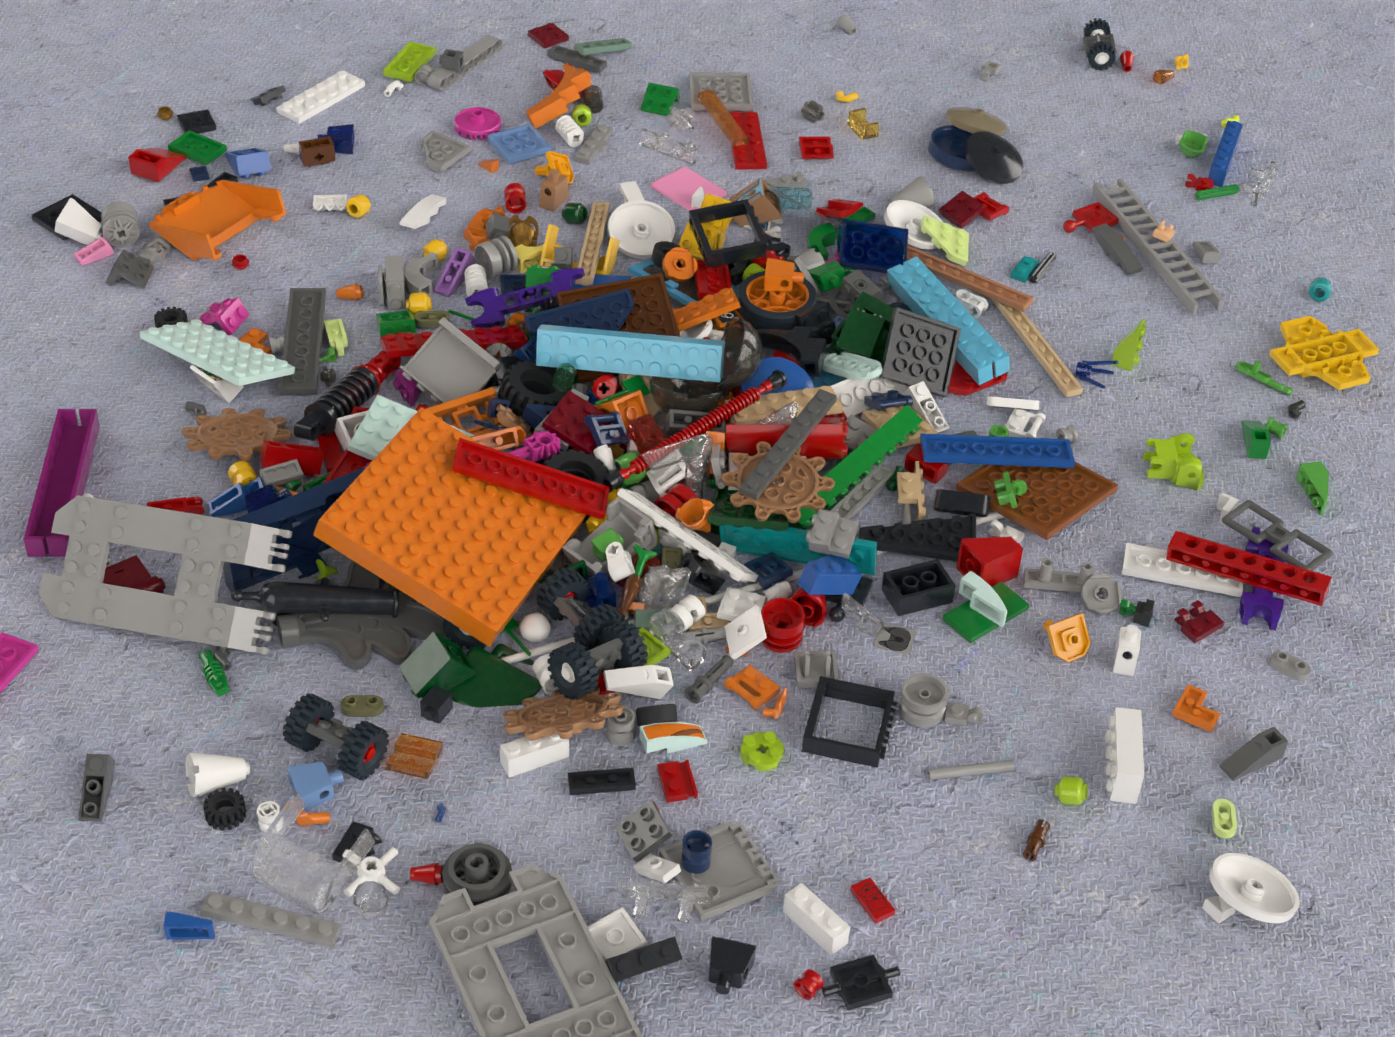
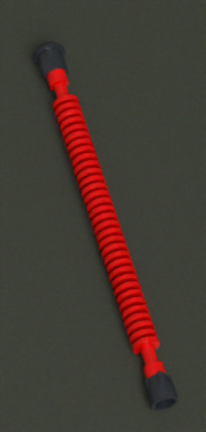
M779 370L773 371L772 375L762 382L758 388L751 387L633 459L630 461L628 468L616 470L605 476L603 484L610 487L609 491H613L622 482L627 480L629 475L633 473L640 474L676 450L705 434L706 431L713 429L760 400L762 393L786 386V375Z

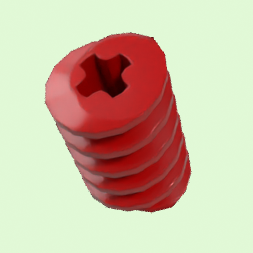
M612 374L600 376L593 383L594 395L601 400L616 394L619 390L618 379ZM606 383V386L609 387V389L606 390V387H603L602 385Z

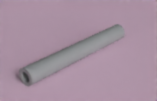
M1013 760L934 768L927 770V776L929 780L1008 772L1014 771Z

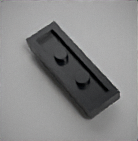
M634 768L569 772V794L579 795L636 790Z

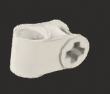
M963 289L956 292L955 298L975 319L979 318L982 311L988 308V302L985 298Z
M612 542L606 548L608 571L612 579L618 582L634 574L635 569L632 564L631 554L623 550L621 543Z

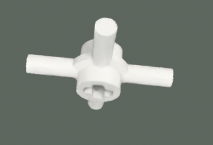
M392 847L379 859L367 857L362 860L347 849L342 856L358 868V878L344 889L345 895L351 897L363 885L375 887L379 884L396 895L400 887L385 877L384 866L398 855V851Z

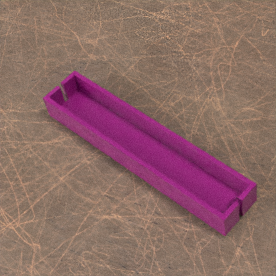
M58 409L23 539L28 557H46L47 554H50V557L66 556L70 536L51 533L55 512L76 496L84 494L100 428L97 409H79L81 426L78 424L76 409Z

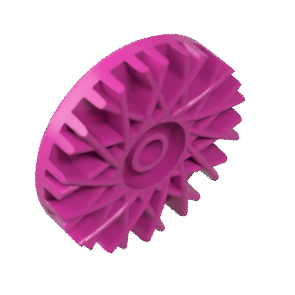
M467 108L460 111L454 118V130H456L458 135L465 136V139L470 135L471 140L474 138L476 141L477 136H480L481 140H487V135L500 132L501 118L495 111L488 108Z

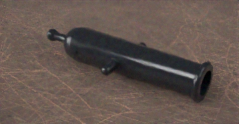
M327 577L321 579V584L273 581L263 585L262 589L257 592L234 590L231 593L232 600L236 602L254 600L259 602L264 610L271 613L321 614L320 618L323 622L329 620V614L392 615L393 618H396L399 610V589L396 587L392 590L329 585Z

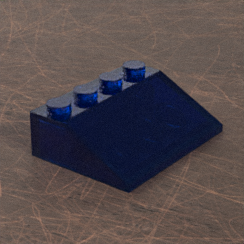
M842 219L839 224L837 250L838 261L841 267L887 273L888 269L899 264L904 265L903 262L907 261L908 229Z

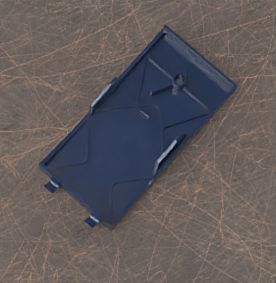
M365 467L232 520L292 531V538L290 539L283 538L282 536H277L276 538L277 544L283 543L290 546L289 550L286 551L288 558L282 559L273 556L272 564L285 565V572L298 568L302 574L298 576V579L308 578L319 572L316 564L317 559L322 560L327 566L318 553L332 548L313 536L319 519L364 471ZM275 548L274 552L284 553V549ZM224 562L223 566L225 583L231 593L234 590L246 589L283 573Z

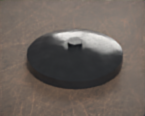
M985 131L976 132L968 138L964 145V153L969 164L980 175L991 181L1011 183L1018 179L1023 171V160L1017 149L1009 141L997 134Z

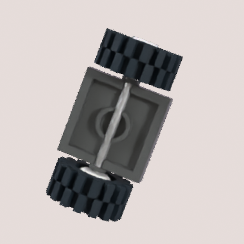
M1094 18L1093 22L1090 20L1089 24L1086 23V27H1084V49L1091 67H1095V70L1100 68V71H1103L1102 68L1107 70V66L1112 67V64L1115 63L1116 48L1109 23H1106V20L1102 21L1101 18L1098 21Z

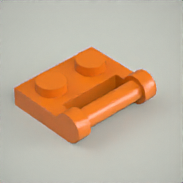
M751 665L734 677H728L724 683V687L736 692L748 701L755 710L780 693L779 685Z

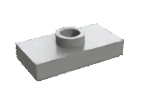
M297 459L259 470L266 489L303 478V472Z

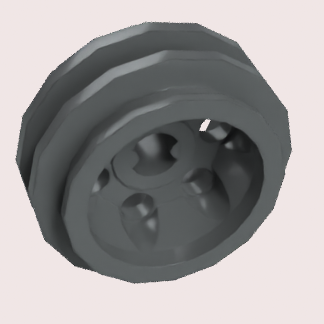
M473 843L457 849L444 863L442 876L445 894L465 888L473 906L508 894L512 885L509 879V872L512 871L510 860L501 850L489 844Z

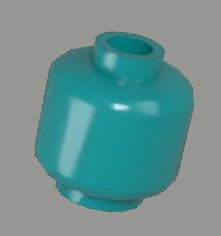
M1324 277L1315 278L1309 287L1310 297L1319 302L1327 300L1332 292L1331 282Z

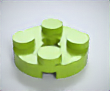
M757 732L743 737L740 756L747 766L750 764L755 766L756 770L767 771L776 768L779 761L783 759L784 746L774 732ZM763 749L766 750V752L762 753L761 751L757 750Z

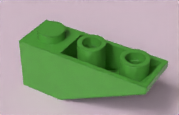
M1321 461L1302 463L1296 474V479L1301 484L1305 494L1310 498L1313 506L1320 515H1323L1328 498L1329 472Z

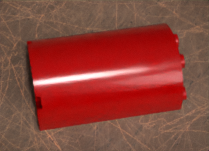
M823 417L800 446L801 451L799 455L806 456V459L813 457L844 459V456L848 454V442L844 443V439H847L848 422H844V417ZM730 419V423L726 424L728 457L729 453L737 452L748 453V456H754L758 452L756 449L757 443L762 441L768 442L772 448L794 420L767 424L735 425Z

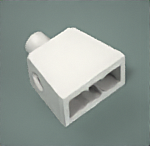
M1135 625L1120 627L1115 646L1113 673L1134 676L1141 641V630ZM1126 651L1130 652L1128 659L1123 657V653Z

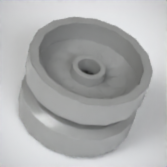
M918 673L911 675L905 679L902 685L899 713L906 722L916 727L927 728L937 725L945 716L948 687L944 681L932 674Z

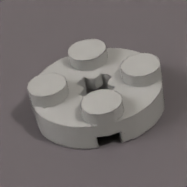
M1096 574L1090 577L1081 589V599L1086 610L1099 615L1109 614L1114 611L1122 600V589L1119 583L1106 574ZM1099 590H1102L1103 593H1106V596L1103 597V599H1100V597L1097 596Z

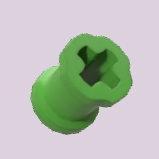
M1270 417L1265 427L1270 433L1282 439L1288 429V424H1282Z

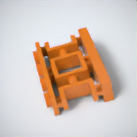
M493 387L425 409L441 420L450 416L452 422L450 425L461 430L464 429L459 419L472 415L477 426L464 431L473 435L499 430L497 427L499 425L502 429L507 428L499 422L498 418L487 416L490 397L495 398L496 395ZM484 405L486 413L479 414L476 407ZM490 419L493 427L486 429L483 421Z

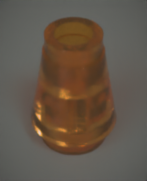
M1159 69L1153 74V80L1155 83L1163 84L1174 78V71Z

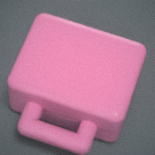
M681 167L652 182L650 185L651 188L688 211L699 209L698 207H691L692 196L699 187L703 188L704 196L706 193L720 198L727 196V192L687 167Z

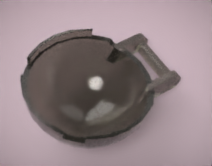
M740 317L732 318L721 329L725 331L721 338L722 341H725L723 377L720 382H706L715 388L733 389L742 386L750 381L760 368L763 359L761 338L756 329Z
M655 376L650 378L652 398L657 407L665 414L670 409L710 413L715 409L720 400L728 397L730 389L726 386L719 387L699 380Z

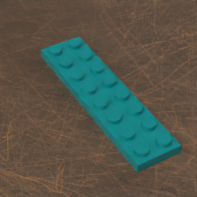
M733 525L720 526V544L724 542L736 546V552L758 556L774 552L782 560L804 564L829 555L809 550V542H806L808 530L788 527V530L774 531L768 528L754 529L753 527L746 526L741 528L734 527ZM855 538L849 558L846 559L854 564L860 573L875 576L877 542Z

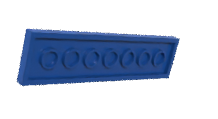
M925 433L920 435L924 462L1074 468L1075 465L1069 439Z

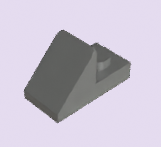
M555 247L554 263H551V266H557L559 269H572L573 248Z

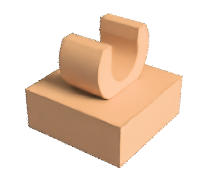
M1163 220L1154 230L1152 236L1167 243L1174 236L1175 230H1173V224L1166 227Z

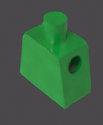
M836 260L808 270L820 291L823 292L840 287L842 279L845 277L841 265Z

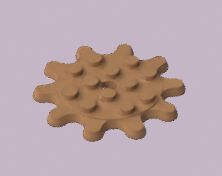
M226 408L222 410V415L218 417L197 416L195 420L199 426L186 427L182 429V434L187 439H194L186 443L189 451L208 450L211 460H219L226 455H236L242 461H248L252 458L253 453L262 451L263 440L287 441L291 439L292 431L279 429L285 426L286 418H265V410L254 409L249 413L240 414L233 408Z
M764 441L757 443L756 449L758 452L754 456H747L739 452L734 453L731 459L739 470L723 473L721 476L723 484L739 489L770 451L771 445ZM799 447L757 500L740 494L738 490V492L731 495L730 501L734 507L752 505L756 508L755 516L759 521H766L774 513L783 514L790 523H796L801 517L800 509L810 508L815 511L824 509L826 501L819 497L817 493L832 490L835 486V481L829 477H822L817 473L825 465V460L822 457L804 459L799 455L801 447ZM776 481L782 482L780 484L775 485Z
M595 687L594 691L573 700L565 698L564 693L560 694L558 692L559 689L553 691L550 697L526 698L522 700L524 708L509 710L503 713V717L509 722L504 725V729L507 734L524 732L525 737L529 741H534L541 737H549L554 734L559 735L561 739H568L573 734L581 733L585 728L602 729L606 717L622 714L623 705L618 704L621 694L614 692L599 695L600 688Z

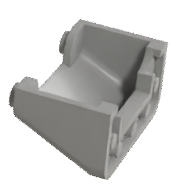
M617 497L608 504L606 509L607 520L586 539L580 542L574 538L568 540L562 547L564 554L572 563L580 560L585 561L587 578L602 591H607L616 582L610 576L608 562L606 560L601 562L592 552V539L610 528L616 534L619 533L624 541L623 550L631 554L633 566L638 562V555L633 546L637 544L643 550H652L657 542L652 519L620 497Z

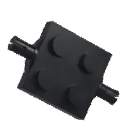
M875 955L831 966L830 975L834 984L822 987V994H824V997L838 994L843 999L848 1011L892 998L893 991L888 983V979L900 976V969H898V966L885 970L879 965Z

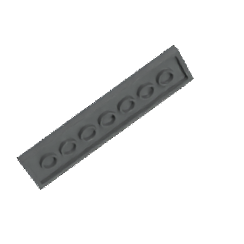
M290 288L282 360L294 366L295 372L294 374L280 377V395L317 394L326 288Z

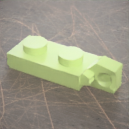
M342 319L324 321V328L330 347L336 348L337 356H345L344 347H348Z

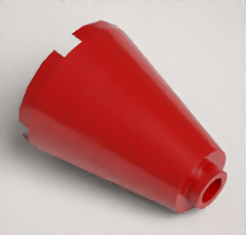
M800 586L790 599L798 602L804 609L805 619L803 628L806 626L815 628L822 624L826 617L825 595H809Z

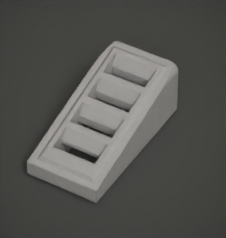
M1210 241L1193 242L1202 264L1219 262L1220 252Z

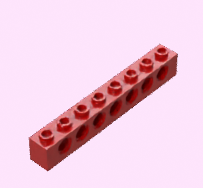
M1175 531L1167 550L1166 560L1319 606L1324 604L1332 579L1331 576L1179 531Z

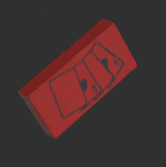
M870 877L851 885L850 891L875 924L895 915V909Z

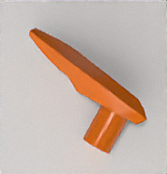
M786 687L775 702L774 709L763 708V717L777 719L781 716L787 698Z

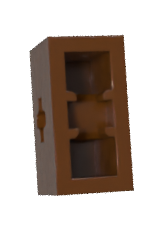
M330 136L298 142L300 159L304 167L336 161L334 143Z

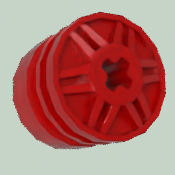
M782 597L768 601L763 606L761 612L767 636L762 643L769 650L778 653L791 652L797 649L803 639L804 609L798 602L789 598Z

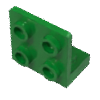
M649 82L640 108L641 111L669 117L674 102H679L680 99L678 88Z

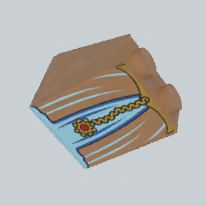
M761 177L729 198L731 202L748 199L750 205L754 207V215L758 217L759 223L783 217L780 199L774 192L767 189L770 187ZM746 215L735 216L731 219L740 227L750 225Z

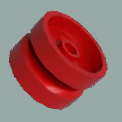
M675 484L667 493L656 499L654 504L675 518L678 508H681L690 499L698 497L687 486Z

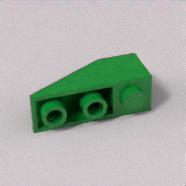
M1241 420L1247 457L1266 459L1271 445L1269 430L1260 421Z

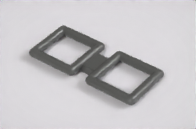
M1246 500L1222 518V522L1256 544L1261 543L1265 539L1273 543L1274 545L1270 548V552L1288 564L1313 571L1333 555L1331 549L1300 530L1295 529L1290 532L1283 528L1284 521L1251 500ZM1249 508L1273 524L1256 535L1233 519ZM1298 538L1322 554L1308 565H1305L1281 549Z

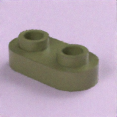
M419 311L414 315L415 324L421 328L439 327L440 324L438 322L443 317L450 322V314L446 311Z
M350 695L344 697L340 703L341 712L347 717H375L384 711V701L377 695Z

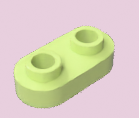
M1217 799L1214 801L1211 809L1213 831L1221 838H1232L1237 829L1235 806L1227 799Z

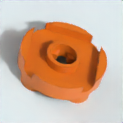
M676 247L667 252L662 261L666 278L677 282L690 280L697 270V260L694 255L692 257L689 251L682 247ZM680 261V264L684 267L679 268L676 264Z

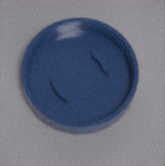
M954 125L941 126L932 132L928 150L935 160L950 168L965 171L974 170L964 153V145L973 133L964 131Z

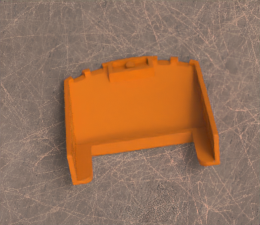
M219 180L216 181L217 185L208 188L207 185H204L202 190L197 193L190 191L162 208V214H156L154 216L155 221H150L149 225L151 229L192 261L198 258L217 260L221 258L220 249L215 248L259 219L264 220L268 218L272 222H276L287 214L279 189Z

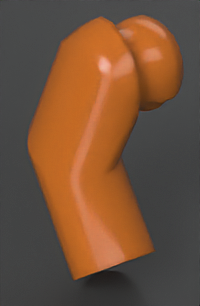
M514 313L506 322L507 327L510 325L518 326L521 322H525L524 316L529 314Z

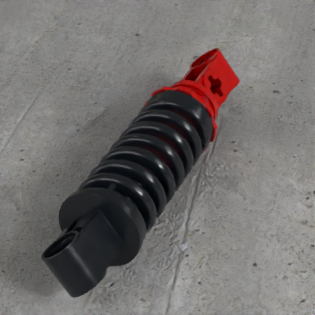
M380 351L370 362L353 367L331 389L305 408L304 417L294 426L295 437L315 441L320 435L328 436L333 433L337 418L351 415L354 406L360 407L373 395H376L380 391L379 389L383 381L400 367L401 357L387 358L385 352Z

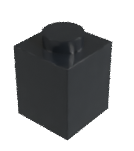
M435 685L420 701L421 716L438 724L441 723L453 708L452 693Z

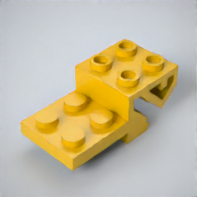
M706 193L700 208L730 203L731 201ZM732 217L701 223L712 251L722 248L726 239L724 235ZM688 221L678 245L687 249L692 257L694 255L696 259L704 260Z

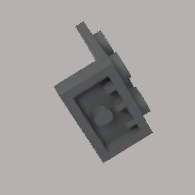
M123 249L105 283L112 286L115 281L119 282L120 278L123 277L144 289L154 266Z

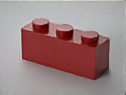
M263 440L260 464L263 468L297 459L303 475H320L324 452L320 447Z

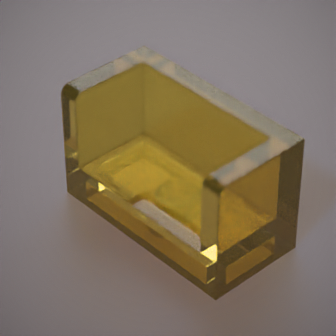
M865 108L851 110L848 115L849 127L861 140L878 137L879 132L878 122L869 124L866 121L867 110Z

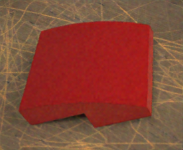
M830 136L799 137V149L802 159H834Z
M832 199L828 200V207L816 208V212L824 216L842 218L858 211L863 206V202Z

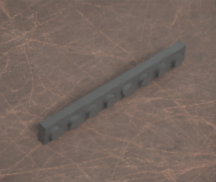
M819 389L739 487L740 494L754 500L760 497L835 404L837 395Z

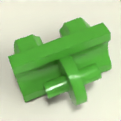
M1009 472L1003 473L1004 479L994 481L1000 506L1010 503L1012 508H1016L1018 506L1015 495L1020 496L1027 491V484L1025 481L1018 479L1011 483Z

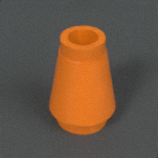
M355 283L338 288L336 290L337 298L359 300L363 298V287L361 284Z

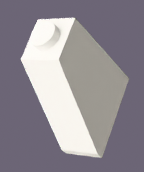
M70 198L56 220L55 232L85 245H89L103 236V233H101L102 225L74 199Z

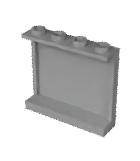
M444 317L438 322L440 326L406 366H400L403 371L402 375L409 381L413 379L417 383L416 387L422 392H429L431 394L430 398L437 404L481 391L502 367L499 361Z

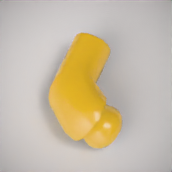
M843 91L835 93L836 99L841 102H851L858 99L857 92L844 95Z

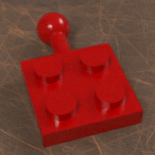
M1097 202L1074 210L1072 217L1076 221H1065L1063 229L1067 233H1072L1076 227L1083 225L1092 232L1091 229L1093 227L1103 224L1108 226L1118 224L1119 218Z

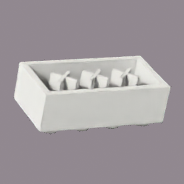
M1115 707L1114 715L1109 717L1108 727L1110 730H1106L1105 743H1108L1105 758L1109 759V762L1106 764V775H1109L1106 791L1110 792V801L1137 804L1144 779L1142 712L1136 709Z

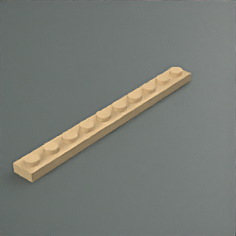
M593 202L578 268L584 269L585 276L576 280L575 284L582 286L593 285L610 210V202Z
M991 299L1065 397L1082 394V386L1027 315L1018 309Z

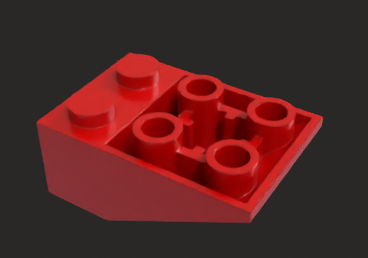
M162 148L137 149L128 157L131 174L156 182L161 181L187 158L185 155Z

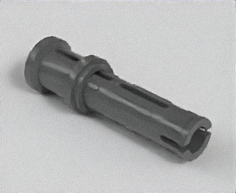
M728 655L722 656L704 676H698L695 679V683L685 689L686 698L692 703H699L702 696L711 691L712 684L732 667V658Z

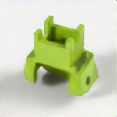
M1182 433L1176 436L1172 435L1169 439H1147L1146 446H1151L1155 449V451H1144L1143 461H1149L1151 469L1147 471V478L1170 479L1175 486L1200 490L1204 482L1201 459L1190 453L1192 444L1195 443L1194 435Z

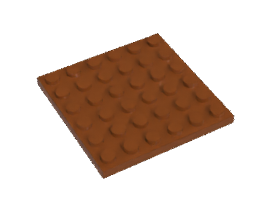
M1075 462L1074 468L984 465L956 483V490L990 496V509L1041 538L1048 540L1118 490V484ZM1009 472L1011 483L1018 479L1025 481L1027 484V491L1020 496L1015 495L1018 506L1016 508H1012L1010 503L1000 506L994 481L1004 479L1003 473Z

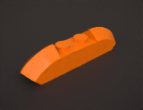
M519 425L470 436V438L481 445L500 451L523 445L526 432Z

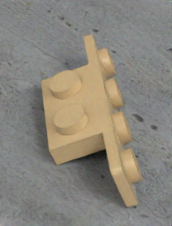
M915 461L913 473L897 472L896 476L898 503L915 504L916 521L925 518L926 507H922L925 502V494H921L924 490V481H920L923 477V469L919 468V461Z

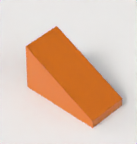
M486 159L479 162L478 165L493 173L499 170V159Z

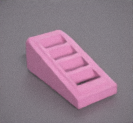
M102 236L73 255L83 266L114 254V251Z

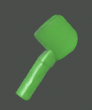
M327 349L326 355L320 358V362L327 360L335 362L337 359L335 349Z

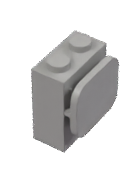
M386 256L384 270H382V265H378L381 306L384 305V300H386L388 310L406 309L403 256Z

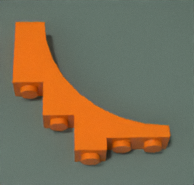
M568 63L562 65L565 74L556 89L538 104L525 111L535 129L568 112L566 106L580 98L578 94L580 91L592 85L590 81L592 78L588 71H585L583 68L576 70L574 66Z

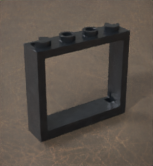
M748 199L689 210V224L707 268L766 256V250L769 247L767 238L764 239L763 228L759 227V219L754 215V207L750 205ZM746 215L757 242L712 251L701 223Z
M820 676L803 736L802 752L878 768L880 759L884 760L886 747H883V744H888L890 731H887V728H892L894 719L891 713H895L897 702H893L895 691ZM825 697L885 709L875 749L815 737Z

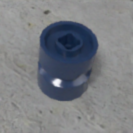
M693 830L684 835L681 862L683 868L689 873L701 874L707 871L711 865L712 839L706 832Z

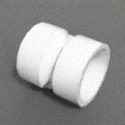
M687 595L679 604L669 609L666 616L675 630L684 632L705 615V608L697 597Z
M546 654L534 662L533 670L544 692L553 694V691L559 688L554 687L553 683L555 682L549 677L551 672L548 671L547 667L550 664L547 661L550 657L549 654Z

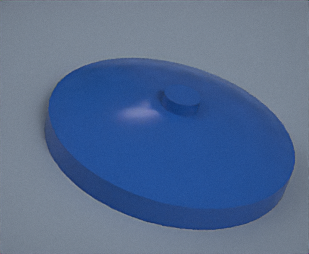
M768 357L756 361L746 370L741 382L742 393L751 387L758 388L762 382L772 375L773 371L779 370L787 377L786 386L762 393L761 395L814 388L811 378L803 368L790 360L779 357Z

